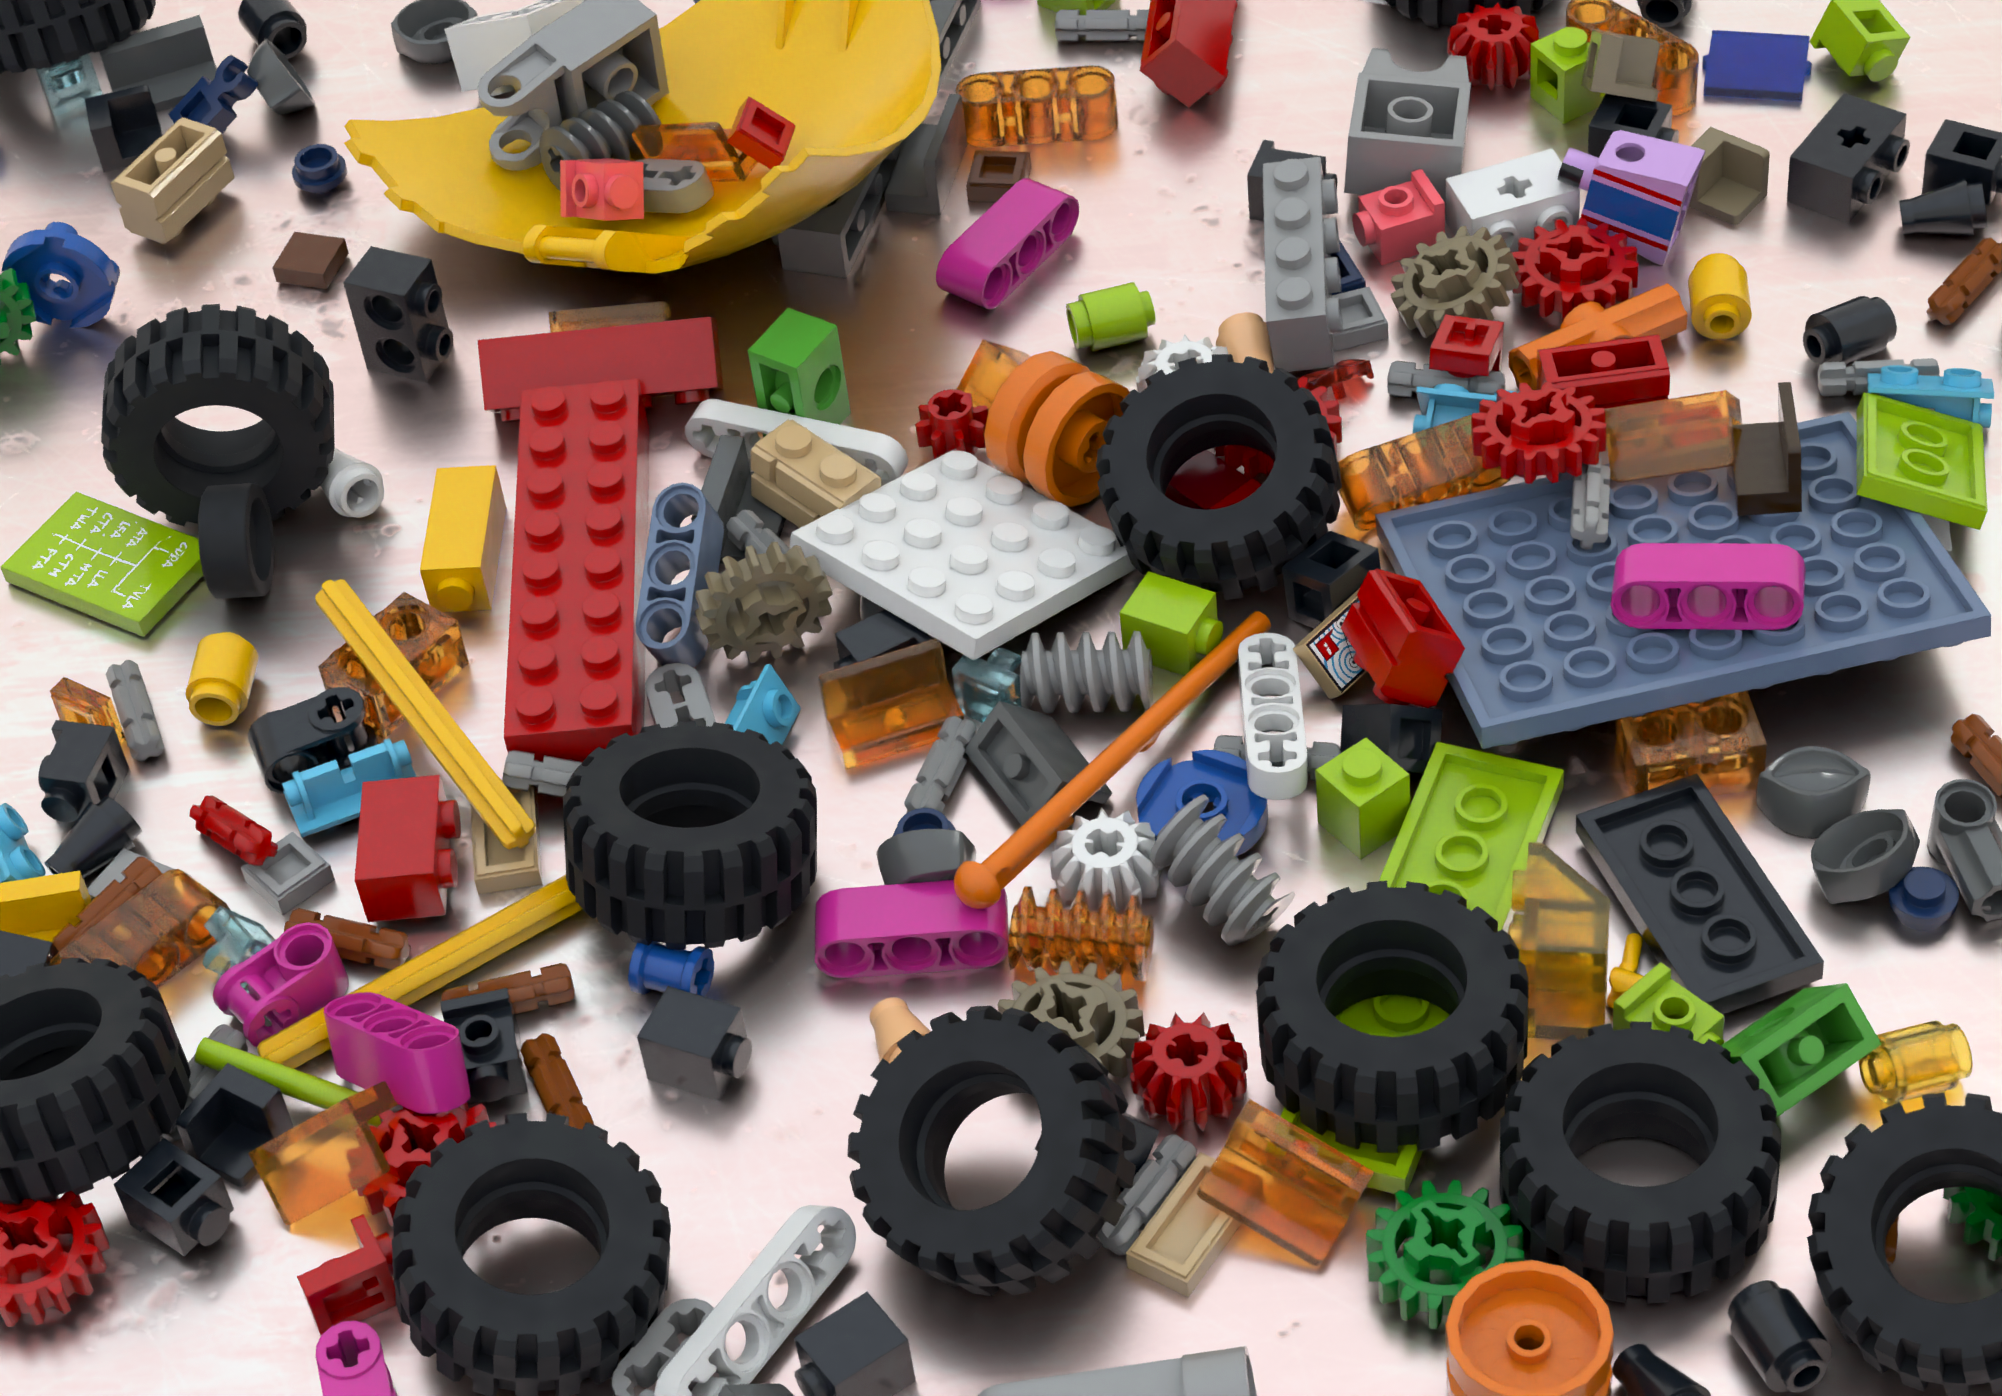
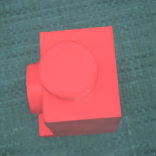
M611 158L560 160L561 217H580L603 221L644 219L643 162Z
M1422 169L1412 171L1411 181L1358 196L1359 212L1354 213L1352 217L1355 235L1361 246L1368 245L1381 266L1402 260L1403 258L1419 255L1416 248L1417 244L1421 242L1430 247L1436 244L1438 232L1443 231L1445 233V202Z

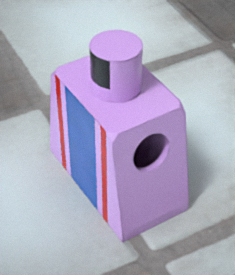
M1619 130L1611 134L1599 158L1570 147L1562 162L1557 180L1588 191L1580 217L1587 220V227L1595 229L1602 223L1609 224V236L1625 233L1627 235V246L1636 247L1638 255L1663 266L1682 229L1705 150Z

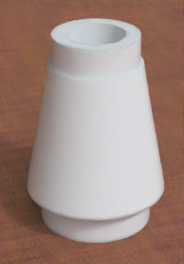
M334 448L333 461L328 465V474L321 484L332 508L338 514L346 517L360 518L372 514L380 506L384 498V485L381 473L375 466Z

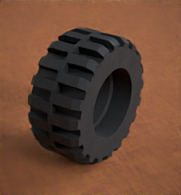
M0 0V74L5 71L19 73L32 68H37L38 70L48 68L56 63L64 61L67 63L80 59L82 55L106 49L109 44L126 39L132 31L140 30L146 25V21L151 19L156 0Z
M203 304L201 311L188 313L186 307L170 311L166 314V320L163 322H159L154 318L137 329L136 338L131 335L122 342L115 351V359L108 364L105 373L101 443L103 444V458L107 469L115 475V482L129 497L136 495V503L153 515L158 511L165 513L166 519L169 522L184 527L186 522L198 524L202 494L207 486L259 484L265 493L272 521L279 519L285 515L286 507L289 506L295 510L311 497V490L315 491L321 486L328 474V465L333 461L335 448L333 382L329 379V368L323 356L316 351L314 352V345L297 330L290 334L287 323L270 314L266 319L257 317L256 311L251 308L237 306L236 311L220 310V304ZM220 405L246 410L263 420L243 429L209 431L190 426L178 420L175 416L198 407Z
M1213 354L1212 362L1197 364L1195 357L1178 362L1180 369L1167 375L1161 369L1146 378L1148 386L1141 393L1133 389L1120 402L1119 405L1123 415L1121 417L1113 415L1109 418L1102 433L1106 445L1103 444L1098 449L1096 462L1100 475L1097 483L1101 499L1120 546H1125L1131 564L1142 575H1146L1150 571L1209 591L1223 592L1225 600L1244 598V589L1258 585L1261 592H1264L1279 585L1276 577L1282 574L1281 567L1328 533L1327 523L1331 524L1337 520L1341 504L1338 491L1342 488V483L1327 419L1321 414L1319 403L1309 389L1299 388L1297 378L1283 368H1276L1271 374L1267 361L1249 356L1245 357L1243 363H1236L1233 360L1232 354ZM1226 445L1247 446L1257 449L1275 460L1267 479L1254 493L1244 500L1224 508L1210 510L1189 508L1175 503L1165 496L1169 482L1177 470L1190 458L1214 447Z
M696 721L677 722V726L661 728L660 724L642 727L639 734L629 736L627 733L611 739L606 749L596 748L578 766L566 785V793L563 796L566 880L569 890L573 893L576 902L592 919L597 917V921L603 928L616 935L622 931L626 932L633 942L649 946L652 941L665 943L667 949L686 950V945L704 944L705 949L723 947L725 941L738 938L740 942L757 937L765 926L773 929L784 922L791 914V911L795 912L810 893V887L815 882L817 873L816 788L812 784V777L799 759L795 758L786 747L777 741L769 744L765 736L756 731L747 729L743 733L733 730L731 724L714 722L712 726H696Z
M1387 881L1368 882L1366 890L1353 893L1349 887L1330 893L1327 896L1326 904L1319 906L1314 901L1294 915V927L1288 923L1284 925L1270 942V951L1261 960L1257 974L1258 989L1256 990L1261 1063L1266 1080L1275 1086V1096L1286 1110L1293 1114L1300 1111L1301 1123L1322 1136L1327 1130L1334 1132L1337 1143L1359 1149L1361 1142L1377 1145L1378 1153H1398V1146L1415 1144L1418 1151L1436 1148L1440 1146V1138L1451 1134L1457 1140L1478 1129L1479 1116L1486 1121L1493 1118L1505 1106L1506 1094L1509 1093L1511 1086L1522 1078L1524 1059L1527 1057L1529 982L1526 966L1519 961V949L1512 937L1504 930L1498 931V921L1479 906L1475 907L1472 911L1467 908V900L1460 895L1445 889L1441 895L1429 892L1427 884L1409 881L1406 883V888L1387 887ZM1384 995H1404L1419 998L1438 1006L1450 1015L1443 1022L1429 1030L1402 1037H1381L1362 1033L1335 1018L1342 1011L1357 1002Z
M78 957L62 959L61 964L48 966L45 962L26 967V972L9 977L6 974L0 977V1203L20 1205L24 1199H32L35 1202L38 1200L51 1202L57 1201V1195L73 1191L75 1195L94 1189L93 1183L108 1176L113 1180L130 1170V1163L139 1156L143 1158L160 1142L162 1134H170L176 1126V1121L181 1115V1110H184L191 1087L189 1081L191 1071L162 996L155 984L148 981L145 975L124 964L120 966L112 960L95 958L92 963H87Z
M992 1006L970 1007L966 1011V1020L964 1021L952 1011L933 1018L930 1021L931 1032L922 1036L915 1030L911 1031L897 1043L902 1052L891 1063L882 1058L870 1075L877 1080L871 1095L860 1094L853 1115L862 1120L860 1132H851L848 1136L847 1156L860 1164V1169L853 1170L849 1178L854 1197L867 1204L864 1206L862 1216L874 1233L886 1239V1246L904 1260L954 1288L960 1285L973 1294L993 1296L999 1291V1287L1012 1295L1031 1292L1036 1287L1035 1277L1041 1276L1053 1284L1071 1274L1072 1269L1068 1261L1079 1254L1089 1260L1103 1245L1095 1237L1105 1222H1108L1116 1227L1125 1209L1116 1199L1121 1187L1129 1189L1133 1186L1136 1165L1127 1160L1124 1154L1125 1151L1133 1150L1137 1145L1134 1124L1121 1115L1126 1112L1129 1106L1121 1088L1108 1078L1109 1071L1092 1054L1048 1021L1042 1023L1030 1012L1009 1008L1002 1014ZM1007 1094H1031L1035 1097L1039 1107L1042 1131L1039 1150L1030 1171L1010 1194L998 1202L974 1210L955 1209L949 1200L944 1177L946 1155L955 1132L962 1122L982 1104Z
M1631 1021L1630 1029L1613 1030L1611 1023L1591 1027L1588 1029V1037L1578 1040L1572 1034L1551 1046L1550 1058L1542 1053L1522 1070V1080L1511 1086L1505 1099V1113L1500 1119L1501 1204L1507 1203L1510 1207V1225L1522 1227L1523 1246L1525 1248L1530 1246V1258L1532 1260L1569 1269L1590 1282L1594 1288L1604 1291L1603 1298L1606 1300L1626 1303V1296L1629 1295L1646 1296V1304L1663 1303L1670 1301V1293L1684 1291L1687 1298L1711 1289L1712 1277L1717 1276L1721 1281L1728 1280L1744 1267L1745 1256L1750 1257L1758 1252L1767 1238L1768 1224L1774 1219L1781 1155V1129L1776 1125L1777 1111L1771 1096L1765 1090L1759 1089L1760 1079L1742 1061H1738L1734 1065L1730 1063L1731 1052L1711 1039H1708L1705 1044L1693 1040L1694 1033L1692 1031L1671 1025L1670 1031L1666 1032L1651 1029V1022ZM1623 1137H1645L1669 1143L1683 1150L1700 1167L1677 1181L1664 1185L1642 1187L1623 1185L1607 1180L1586 1168L1577 1158L1588 1149L1605 1141Z
M1944 1092L1922 1095L1925 1108L1905 1113L1901 1102L1895 1103L1880 1110L1882 1126L1871 1132L1866 1125L1860 1123L1844 1138L1848 1149L1847 1154L1843 1159L1837 1155L1829 1156L1820 1172L1824 1186L1822 1193H1814L1811 1196L1808 1218L1812 1226V1235L1808 1236L1807 1240L1810 1260L1823 1300L1832 1314L1835 1326L1847 1343H1856L1861 1349L1864 1360L1881 1373L1886 1372L1889 1368L1897 1371L1903 1385L1924 1392L1928 1383L1932 1382L1943 1384L1947 1396H1970V1385L1990 1383L1993 1394L2002 1392V1289L1984 1299L1960 1304L1940 1303L1917 1296L1901 1286L1890 1271L1886 1260L1885 1240L1891 1225L1898 1215L1913 1201L1935 1190L1950 1187H1972L1986 1190L2002 1197V1113L1993 1111L1990 1096L1973 1093L1966 1094L1965 1106L1947 1105Z
M527 1112L505 1115V1124L490 1127L488 1120H483L466 1127L465 1140L457 1144L453 1138L445 1139L430 1151L431 1168L425 1164L419 1165L407 1180L406 1197L397 1202L393 1218L394 1238L392 1239V1257L396 1306L401 1322L410 1326V1340L422 1356L431 1357L436 1353L437 1371L453 1382H459L464 1375L472 1378L473 1391L486 1396H496L499 1388L515 1391V1396H537V1391L553 1389L556 1391V1396H571L580 1393V1381L591 1377L595 1384H601L611 1378L618 1365V1356L620 1355L624 1358L629 1350L638 1344L647 1333L649 1326L664 1309L665 1291L668 1289L671 1223L668 1207L661 1203L662 1189L653 1172L647 1169L639 1171L640 1156L626 1143L619 1141L614 1147L609 1145L608 1131L588 1122L585 1123L583 1129L569 1126V1116L547 1113L546 1121H527ZM540 1218L562 1223L579 1232L594 1246L600 1259L584 1277L568 1287L545 1294L526 1295L501 1290L485 1282L469 1268L463 1256L481 1235L500 1224L517 1219Z

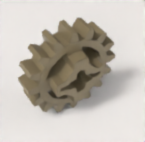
M1460 226L1455 237L1447 238L1446 234L1441 231L1437 233L1436 244L1430 247L1421 242L1417 244L1416 248L1419 255L1415 259L1403 258L1400 261L1405 273L1392 276L1391 282L1396 291L1390 295L1407 328L1412 330L1418 327L1422 337L1428 338L1436 329H1439L1445 315L1494 320L1491 309L1494 306L1507 307L1511 303L1506 291L1518 288L1519 282L1514 273L1519 271V267L1510 248L1507 247L1500 234L1491 237L1488 229L1481 227L1471 236L1466 226Z
M771 542L766 553L757 554L756 549L752 545L745 548V558L738 562L730 556L724 557L722 560L726 570L723 573L707 572L704 577L709 589L698 590L695 594L699 608L695 610V614L703 635H706L710 647L713 650L723 647L727 658L731 660L740 655L742 651H746L750 663H756L763 651H770L775 659L781 658L782 647L788 644L801 649L805 646L801 635L805 632L820 633L822 626L818 617L830 615L832 612L828 600L833 595L832 589L817 557L813 555L805 558L801 546L798 545L793 546L786 554H782L778 542Z
M1062 961L1059 967V974L1050 976L1042 967L1035 968L1036 983L1030 986L1016 980L1012 983L1014 1000H999L997 1006L1000 1013L1003 1014L1007 1009L1015 1008L1030 1012L1042 1023L1050 1022L1092 1054L1110 1074L1122 1079L1128 1075L1126 1058L1131 1059L1134 1043L1140 1042V1038L1145 1036L1143 1010L1138 1008V998L1135 989L1122 991L1121 975L1116 972L1108 975L1103 980L1099 979L1097 964L1091 962L1084 968L1082 974L1072 973L1069 961Z

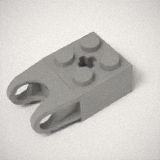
M584 0L581 4L530 36L529 39L487 71L480 79L477 87L480 105L494 116H507L497 126L489 140L491 158L494 162L504 169L514 171L535 167L542 163L539 143L540 136L544 130L553 126L559 127L562 121L572 117L577 118L580 112L590 108L595 109L598 103L608 99L613 100L616 94L627 90L640 95L649 105L667 95L669 90L657 14L639 0ZM504 85H513L516 91L513 96L505 99H497L491 96V93L496 88ZM517 139H523L531 143L527 150L517 154L507 153L502 150L504 146Z
M1372 48L1362 73H1358L1348 135L1344 193L1365 195L1389 186L1411 181V172L1422 169L1446 203V178L1459 175L1462 172L1471 91L1466 56L1450 55L1438 69L1427 72H1415L1397 66L1392 61L1391 53L1388 49Z

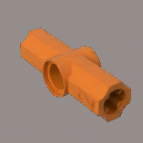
M1669 283L1655 287L1607 309H1604L1598 302L1582 303L1565 317L1559 330L1510 350L1509 368L1513 373L1518 388L1520 383H1527L1532 390H1537V350L1618 339H1632L1634 337L1657 334L1661 340H1664L1687 329L1688 314L1682 305L1680 294Z

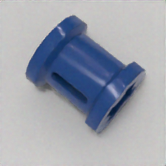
M652 941L649 946L637 943L629 964V987L632 992L645 995L651 990L665 992L666 988L670 986L705 997L710 990L714 974L713 952L711 949H705L702 946L694 948L693 951L683 949H667V946L662 945V942Z

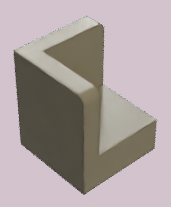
M1592 29L1581 85L1593 92L1657 102L1659 90L1652 86L1660 47L1659 42L1650 38Z
M1710 127L1691 145L1692 147L1705 150V154L1689 207L1732 225H1737L1767 196L1770 153L1761 146Z

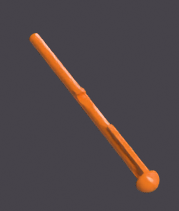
M1259 611L1250 614L981 864L975 861L963 862L958 867L954 876V889L958 898L965 905L975 909H985L996 904L1000 900L1001 890L1057 839V831L1066 830L1074 823L1072 814L1139 752L1147 751L1156 742L1162 730L1238 661L1239 644L1246 637L1270 631L1271 623L1269 618Z

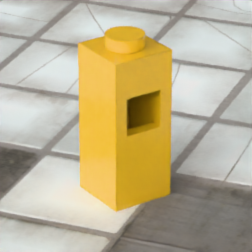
M496 465L437 468L420 566V573L432 613L492 610L507 509Z

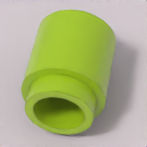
M1134 282L1080 294L1078 301L1066 304L1068 326L1076 349L1090 347L1091 351L1094 352L1147 339V326L1156 324L1154 306L1149 292H1139Z

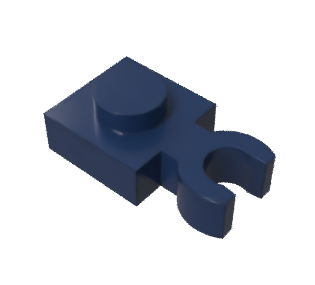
M229 55L218 66L213 81L202 76L169 113L173 123L184 117L216 128L223 134L237 117L232 106L238 100L248 98L258 86L257 80L244 73L248 68L247 64Z

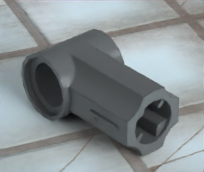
M1969 779L1952 780L1945 783L1937 791L1927 840L1929 851L1936 860L1948 866L1971 915L1984 917L1986 922L2002 918V832L1995 820L1997 809L1995 795L1988 787L1977 781Z

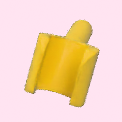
M1631 933L1627 935L1621 964H1619V967H1613L1610 972L1609 983L1612 989L1608 995L1606 1005L1612 1009L1614 1001L1643 977V975L1637 974L1643 938L1639 934Z

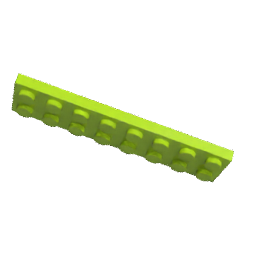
M1437 742L1379 881H1387V887L1406 888L1407 881L1428 885L1429 892L1441 895L1444 889L1453 892L1467 900V908L1472 911L1475 907L1479 906L1498 921V931L1504 930L1508 933L1564 788V769ZM1384 995L1357 1002L1342 1011L1335 1018L1362 1033L1381 1037H1402L1429 1030L1443 1022L1450 1015L1438 1006L1419 998L1404 995ZM1285 1107L1268 1145L1269 1161L1272 1163L1392 1194L1399 1190L1407 1193L1423 1150L1418 1151L1416 1144L1398 1146V1153H1378L1377 1145L1362 1142L1359 1149L1337 1143L1334 1132L1327 1130L1323 1136L1301 1123L1300 1111L1293 1114L1286 1110Z

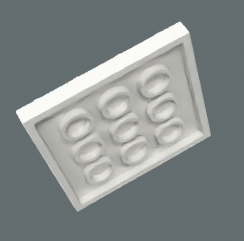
M956 448L881 486L877 490L863 495L851 504L841 509H836L791 532L790 549L798 545L801 546L805 558L815 555L822 571L827 576L972 660L978 659L1136 569L1131 564L1125 546H1120L1112 530L1089 521L1069 510L1063 503L1045 497L1023 485L1017 478L1007 476L979 461L973 454L957 451Z

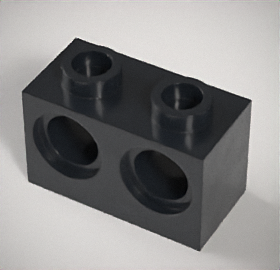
M371 246L343 282L366 368L427 382L440 363L449 357L453 347V333L448 326L442 303V290L437 283L432 259Z

